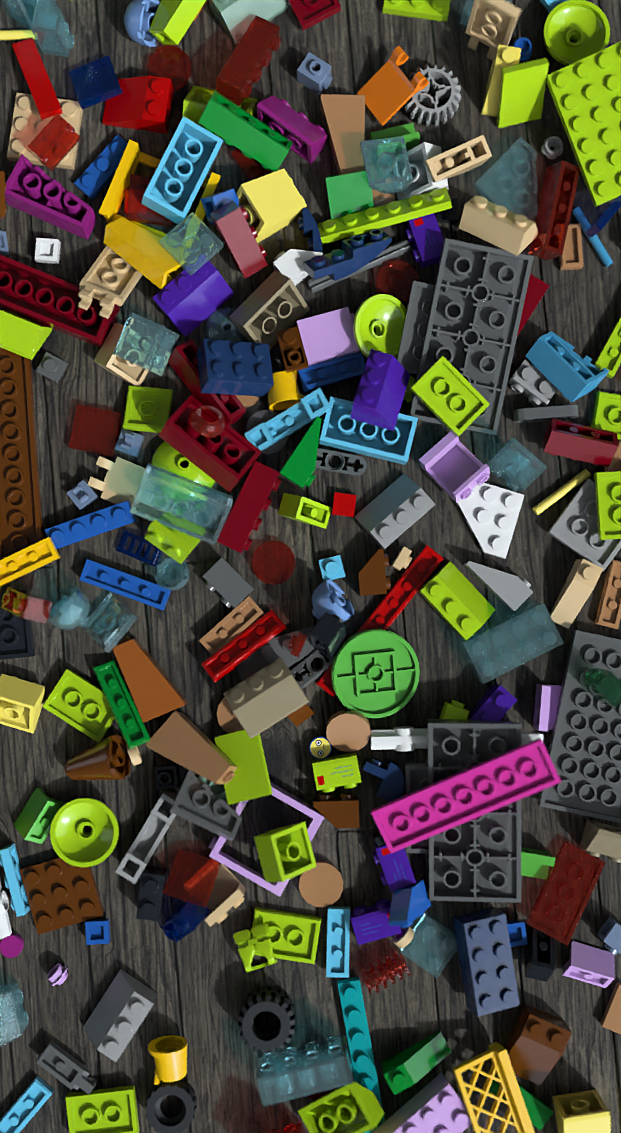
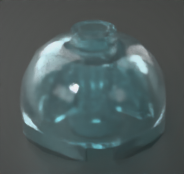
M77 586L69 589L72 592L69 596L64 594L55 603L48 613L51 616L46 618V620L61 630L67 631L73 630L77 626L83 627L90 619L88 616L90 600Z

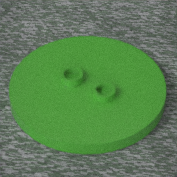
M367 629L349 637L337 650L331 666V682L338 699L347 709L357 711L366 718H382L401 710L413 697L420 675L418 659L410 644L401 636L384 629Z

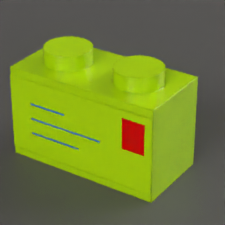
M356 752L312 760L317 790H322L324 793L335 790V787L353 788L357 786V783L361 782Z

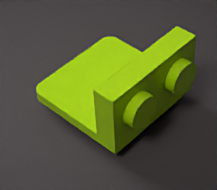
M168 509L159 521L154 520L149 525L145 539L179 564H182L204 537L205 533L174 509Z

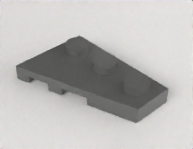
M188 770L170 812L232 841L235 838L242 817L223 799L220 800L210 791L211 788L206 783L203 784L193 771Z

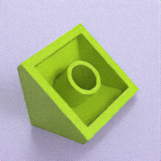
M0 310V347L32 360L52 332V328L12 311Z

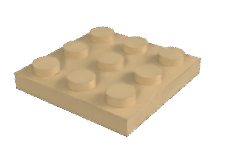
M17 93L7 153L9 161L18 162L21 154H23L32 164L74 170L84 107L82 102L58 99L63 113L42 120L32 95Z

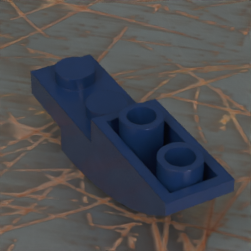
M372 229L370 232L361 235H353L349 239L342 241L341 250H333L331 253L315 256L310 260L304 261V271L314 280L327 275L334 281L344 278L375 259L392 242V237L381 229Z

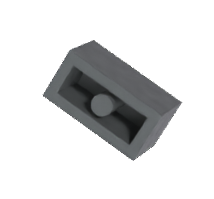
M222 557L203 576L206 579L204 584L212 592L217 590L222 595L220 600L228 608L231 606L236 608L254 590Z

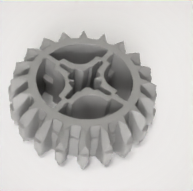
M436 63L433 65V68H429L428 64H426L424 70L418 66L415 73L411 72L409 74V80L411 81L413 76L420 71L429 81V84L424 89L415 93L404 104L406 105L405 112H411V120L416 117L418 118V125L422 121H426L427 127L430 125V122H433L436 127L439 124V120L444 124L447 121V117L452 118L454 111L458 110V103L461 100V94H459L461 86L457 85L458 78H452V71L445 72V65L440 70L437 69ZM448 98L446 104L437 108L439 102H443L444 99Z

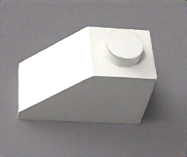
M290 249L286 253L283 251L274 259V270L291 278L296 286L309 276L304 271L303 262L324 254L322 252Z

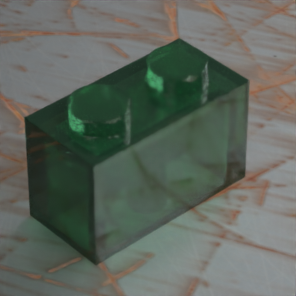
M596 668L591 669L584 676L585 681L582 685L600 703L615 708L621 702V681L611 671Z

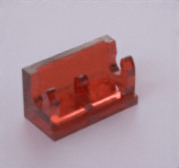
M57 113L28 145V148L34 157L50 171H53L81 138L75 132V129Z

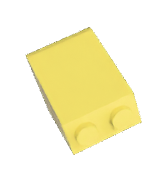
M285 169L241 184L236 193L239 199V206L242 205L248 214L246 219L248 225H252L258 235L255 238L257 243L297 220L298 216L302 215L303 208L307 207L304 198L299 194L293 184V180L288 176Z
M596 1089L552 1096L558 1133H611L609 1110Z

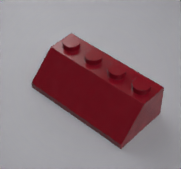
M192 395L169 418L158 435L228 492L234 488L262 452Z

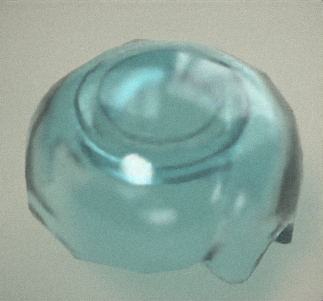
M171 557L166 558L157 565V573L154 578L158 585L169 591L179 590L189 580V566L185 561L179 564Z

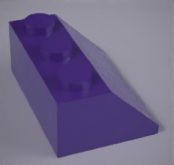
M202 254L153 297L156 306L186 338L228 301L234 293L218 270Z
M374 349L370 350L353 403L351 419L394 431L410 374L393 355Z

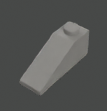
M471 561L463 564L510 611H516L533 593L530 589L531 584L523 577L519 578L518 576Z

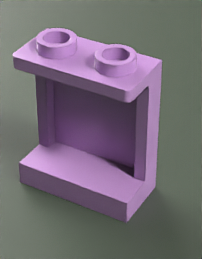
M348 307L297 321L308 366L360 352L353 333L355 315L354 313L350 314Z
M451 431L419 459L421 468L456 503L461 499H467L473 492L472 489L478 484L482 485L485 483L490 474L489 466L487 464L483 465L459 441V437H456Z

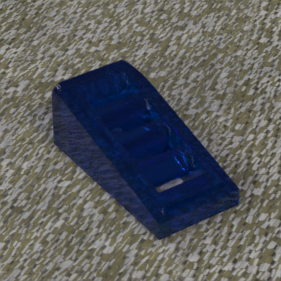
M124 530L116 549L118 552L154 567H158L164 553L145 538ZM128 537H131L132 541L130 543V546L128 550H125L124 547L127 542ZM138 540L140 541L136 553H133L132 550ZM144 544H148L144 556H140ZM152 547H155L152 559H147Z

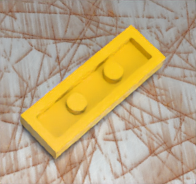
M51 537L0 560V587L59 559L60 555Z

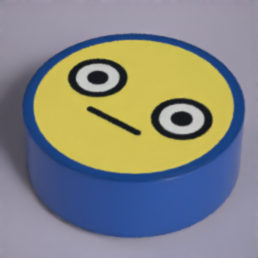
M316 736L311 740L309 750L313 757L324 759L330 755L332 746L326 737Z

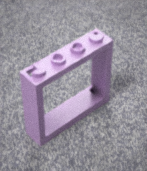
M270 782L273 793L271 795L311 817L306 826L311 842L325 817L314 806ZM248 800L232 804L231 808L240 816ZM214 836L209 845V848L212 849L209 855L211 858L279 897L281 896L290 879L284 882H265L264 875L220 851L226 838Z

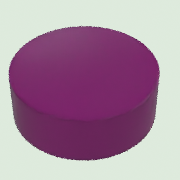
M17 933L4 937L0 942V951L7 958L18 956L24 948V940Z

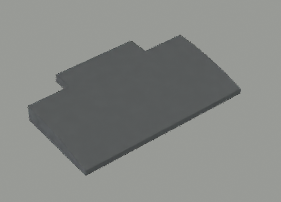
M445 238L442 244L434 285L417 281L412 282L397 360L409 374L416 375L415 384L444 356L490 403L466 430L496 435L534 256L525 254L516 256L505 250ZM412 392L408 416L416 417L418 421L445 426Z
M428 719V763H406V795L521 746V722ZM521 799L406 847V853H429V901L521 903Z

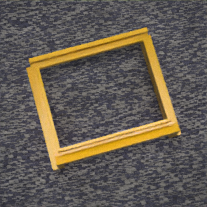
M129 140L99 210V214L104 215L107 224L123 217L117 213L125 197V190H128L139 162L157 169L161 161L142 153L138 143ZM212 172L209 179L205 178L201 186L205 188L201 198L214 194L221 178L220 175ZM200 200L184 241L128 218L125 219L190 252L204 219L205 211Z

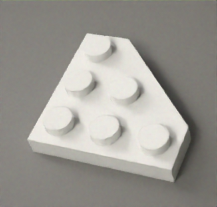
M486 483L478 484L472 489L473 492L467 499H461L456 504L461 509L482 552L506 559L524 495Z

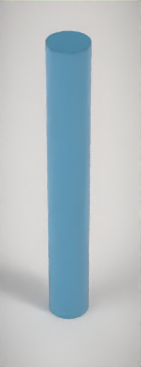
M580 207L572 210V214L577 222L580 223L582 230L604 266H610L613 263L611 257Z

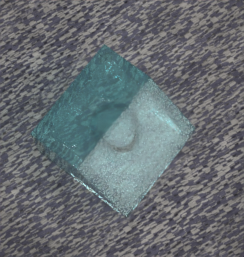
M37 0L31 30L42 52L69 57L70 49H73L74 36L69 30V24L66 22L62 11L54 0Z
M404 136L361 141L360 147L368 186L384 194L405 192L413 178Z
M130 312L113 354L148 372L162 376L179 334Z
M513 437L487 463L490 466V471L497 477L502 476L507 481L506 485L515 492L517 490L519 492L524 491L547 468Z
M17 982L0 987V1047L21 1036L29 1024L28 1014L26 1011L24 1012L22 1005L23 993L18 988Z

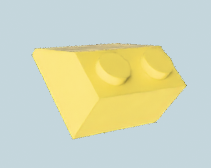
M1 674L0 724L34 733L44 702L45 686L18 679L15 676Z

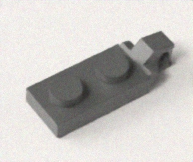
M52 1040L36 1060L38 1065L70 1089L78 1090L80 1087L87 1094H90L97 1083V1080L90 1075V1070Z

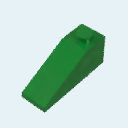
M318 416L280 472V475L302 490L305 485L310 487L316 478L313 473L315 472L321 418Z
M441 1030L382 1062L383 1074L394 1095L414 1085L452 1052Z

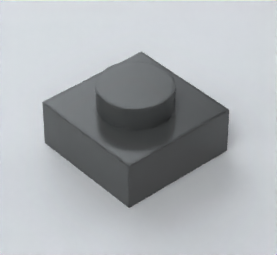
M46 352L36 372L58 383L68 364Z

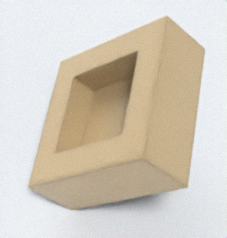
M402 547L391 567L398 571L402 567L406 569L412 560V557L409 556L412 551Z

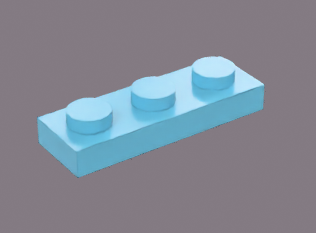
M15 843L6 845L0 850V865L5 870V885L7 889H10L11 908L19 917L28 913L30 905L20 874L21 865Z
M328 906L326 977L349 978L350 907Z

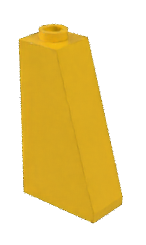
M123 217L108 223L105 227L104 244L161 290L194 262L195 255Z

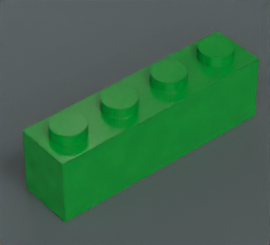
M216 91L210 98L198 122L203 125L204 129L217 134L226 144L234 145L246 157L254 158L261 163L262 167L269 171L276 172L279 169L293 143Z

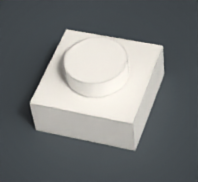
M36 238L35 261L59 264L61 243L59 239Z

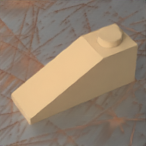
M484 135L426 160L425 164L433 182L436 183L482 165L492 157Z
M577 559L548 619L569 629L593 591L603 568L585 559Z

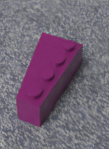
M21 154L6 182L5 200L7 204L88 240L97 223L93 208L71 191L68 192L58 181L50 178L41 168L33 165L27 157Z

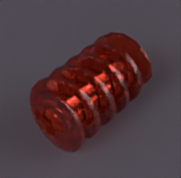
M393 950L392 959L387 954L385 955V963L378 958L377 967L370 962V971L361 967L363 981L371 996L372 989L376 993L380 992L379 984L387 989V980L393 985L396 984L395 976L400 980H404V971L409 976L412 975L402 953L399 955L395 950Z

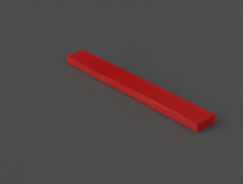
M425 545L356 633L367 629L387 630L444 558L428 545ZM330 667L323 673L316 684L334 697L336 694L331 682Z

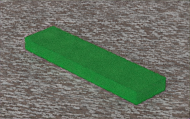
M115 660L94 667L93 671L128 750L149 742L150 737Z

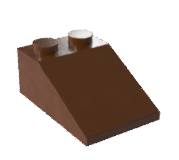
M524 1003L505 1048L515 1075L541 1085L564 1053L572 1034L564 1020Z

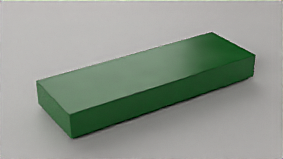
M492 1080L489 1092L497 1095L500 1087L498 1081ZM518 1083L531 1124L541 1130L554 1111Z

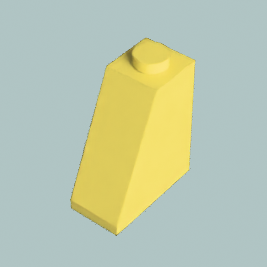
M498 45L489 71L482 110L483 115L497 117L502 68L519 64L521 48Z

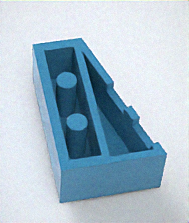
M551 331L538 338L526 354V357L572 403L594 390L609 373V370L606 368L600 370L590 363L592 360L587 355L584 358L573 351L574 346Z

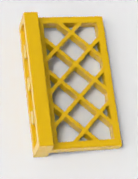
M495 1042L489 1045V1050L452 1068L474 1133H481L480 1131H483L482 1133H496L490 1130L494 1118L502 1121L498 1133H505L508 1124L514 1126L516 1133H535L507 1051L499 1043ZM491 1058L492 1067L490 1072L482 1071L483 1062ZM467 1069L474 1071L469 1083L463 1081L460 1074ZM479 1073L487 1076L483 1089L474 1086ZM493 1079L500 1084L497 1095L488 1092ZM472 1090L481 1093L477 1105L470 1103L469 1098ZM486 1096L495 1099L491 1111L482 1108ZM500 1101L507 1105L504 1117L496 1114ZM480 1112L489 1115L485 1127L479 1126L477 1123Z

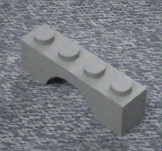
M169 789L164 790L143 828L116 870L117 874L134 884L136 883L176 816L170 810L177 794Z

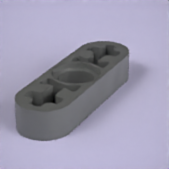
M578 405L523 408L513 411L514 423L551 421L552 418L568 420L579 417Z
M318 448V458H323V454H327L325 458V466H320L322 461L316 460L315 469L354 477L361 476L366 470V461L361 456ZM330 457H339L341 465L338 468L330 467L328 464ZM344 458H349L347 463L354 464L355 460H358L359 465L363 466V468L358 469V472H354V468L350 466L346 467L347 471L342 470L345 464Z
M316 650L293 668L291 672L295 679H297L296 674H304L306 672L304 667L307 666V669L313 675L310 676V674L306 673L302 677L304 680L302 683L297 681L301 688H305L332 666L334 657L331 661L327 662L326 658L321 655L322 653ZM316 658H320L323 661V666L319 670H313L311 667L312 661Z

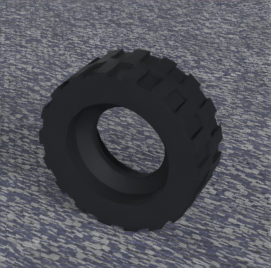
M180 1079L174 1082L161 1081L160 1085L152 1087L145 1111L149 1125L156 1132L182 1133L185 1129L189 1128L190 1123L193 1122L197 1107L196 1092L191 1088V1084L185 1082L184 1079ZM174 1095L181 1100L183 1107L177 1116L169 1117L161 1111L160 1103L164 1097Z

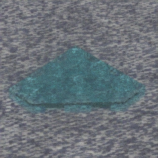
M520 137L475 183L474 188L489 202L504 206L507 210L518 215H524L532 221L538 214L537 152Z

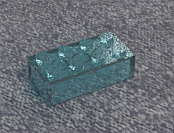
M148 463L130 513L151 521L157 520L166 527L215 545L232 507L233 496Z
M536 603L472 635L467 641L462 640L459 642L478 681L482 684L564 644L544 603Z
M332 1036L327 1041L319 1043L312 1041L303 1047H289L283 1052L276 1054L270 1052L259 1058L256 1079L263 1106L354 1083L352 1062L346 1037Z

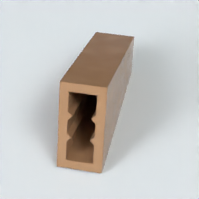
M321 94L320 109L338 174L364 169L365 95Z
M174 711L152 736L150 741L145 744L149 749L216 784L228 783L234 777V771L238 768L184 713Z

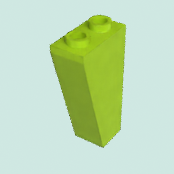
M161 0L149 32L163 45H178L206 0Z

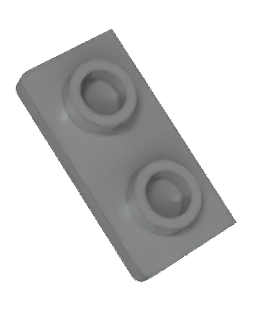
M527 360L523 361L508 381L513 391L518 394L523 393L535 407H545L558 390Z

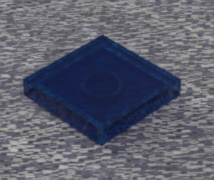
M109 55L69 71L82 110L123 93Z

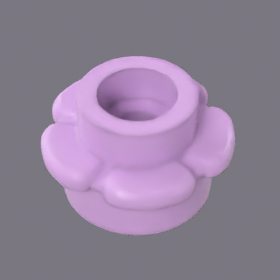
M57 963L50 970L47 979L51 981L50 985H61L68 976L66 965L62 966L60 963Z

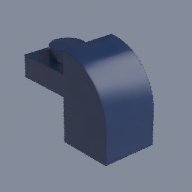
M372 757L371 760L365 758L362 769L381 778L375 791L376 795L390 802L400 798L404 790V777L398 765L389 759L385 767L383 766L384 762Z

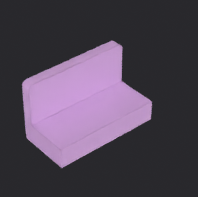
M536 684L533 728L536 730H553L562 686Z
M572 941L570 943V959L563 966V976L606 988L615 979L614 954Z

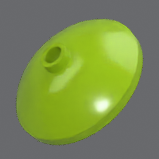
M568 0L560 3L550 12L543 28V40L549 54L555 60L567 66L603 50L608 45L610 39V26L606 15L598 6L586 0Z
M387 294L374 295L367 298L357 309L353 322L354 338L359 350L367 358L370 350L374 349L391 354L397 359L407 310L397 298Z
M163 442L154 453L151 463L153 480L159 490L166 496L179 501H191L204 496L213 487L215 481L167 442ZM181 462H188V467L182 468L180 466Z
M78 798L66 803L54 816L50 828L51 843L57 855L68 864L77 867H90L104 861L113 852L119 837V825L115 814L105 803L94 798ZM90 826L91 833L85 832L84 827Z

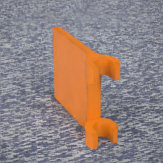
M400 46L394 49L389 60L357 92L358 95H365V104L381 125H384L415 93L424 89L429 84V81L420 71L410 81L399 68L409 58Z

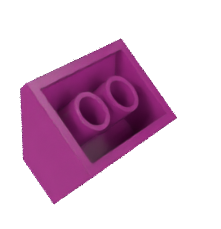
M274 95L257 104L258 120L292 141L290 150L309 164H312L327 144L325 130L321 126L309 122L302 112L294 111L284 99L279 100Z

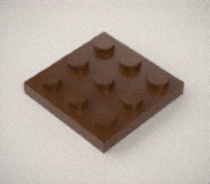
M55 857L20 869L38 935L103 916L104 909L91 866L77 867L68 864L60 857Z

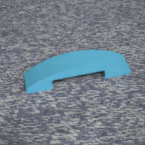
M318 388L300 399L299 403L266 423L259 424L244 435L250 443L262 451L314 421L317 416L320 417L331 409V406L321 388Z

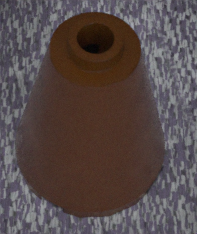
M117 734L111 735L68 758L65 764L66 775L72 780L125 779V776L130 774L131 768L130 756L128 753H125L123 746H126L125 741Z

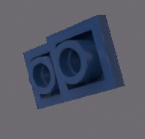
M303 208V216H298L299 230H303L304 238L309 237V251L322 252V242L317 224L307 208Z

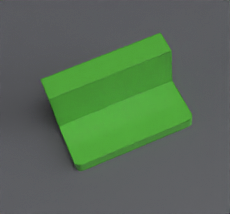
M409 123L372 132L370 138L375 158L413 149L418 146L420 134L415 132L414 124Z
M36 788L14 823V827L24 840L42 844L50 832L54 816L64 806V803L47 797L41 789Z
M521 847V875L547 879L549 866L554 867L555 864L553 854L547 851Z

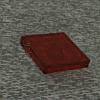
M130 174L127 220L171 227V220L141 204L143 195L152 177Z
M77 404L69 448L114 457L122 414Z
M179 849L163 894L206 908L222 863Z

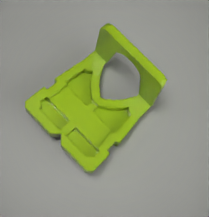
M267 923L254 926L251 930L245 929L233 934L235 945L239 948L237 950L246 972L278 962L277 959H274ZM256 952L261 953L268 959L266 963L251 967L252 959Z

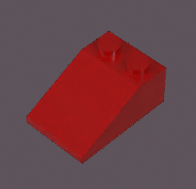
M141 76L109 80L103 125L168 134L174 98V88L171 79Z

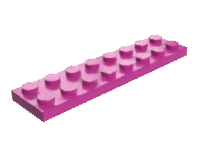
M540 737L372 809L371 814L390 853H393L560 783L561 780Z

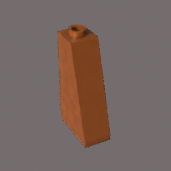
M128 636L116 641L118 645L112 649L143 723L187 704L186 698L137 638L130 640Z

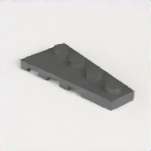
M315 626L272 638L237 666L241 681L246 680L280 657L289 667L315 652L316 649L313 648L310 633Z

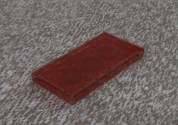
M563 841L555 858L554 867H551L526 923L568 945L606 862Z

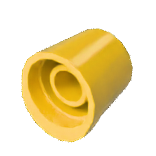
M297 371L273 373L274 385L268 392L269 409L274 411L287 410L305 397L299 391Z
M177 1035L161 1036L148 1044V1051L154 1057L156 1066L154 1085H160L161 1081L174 1082L186 1075V1038Z

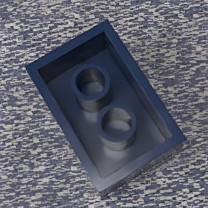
M203 339L196 352L201 393L265 397L274 385L268 344Z

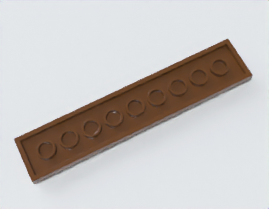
M0 347V560L43 540L31 360Z

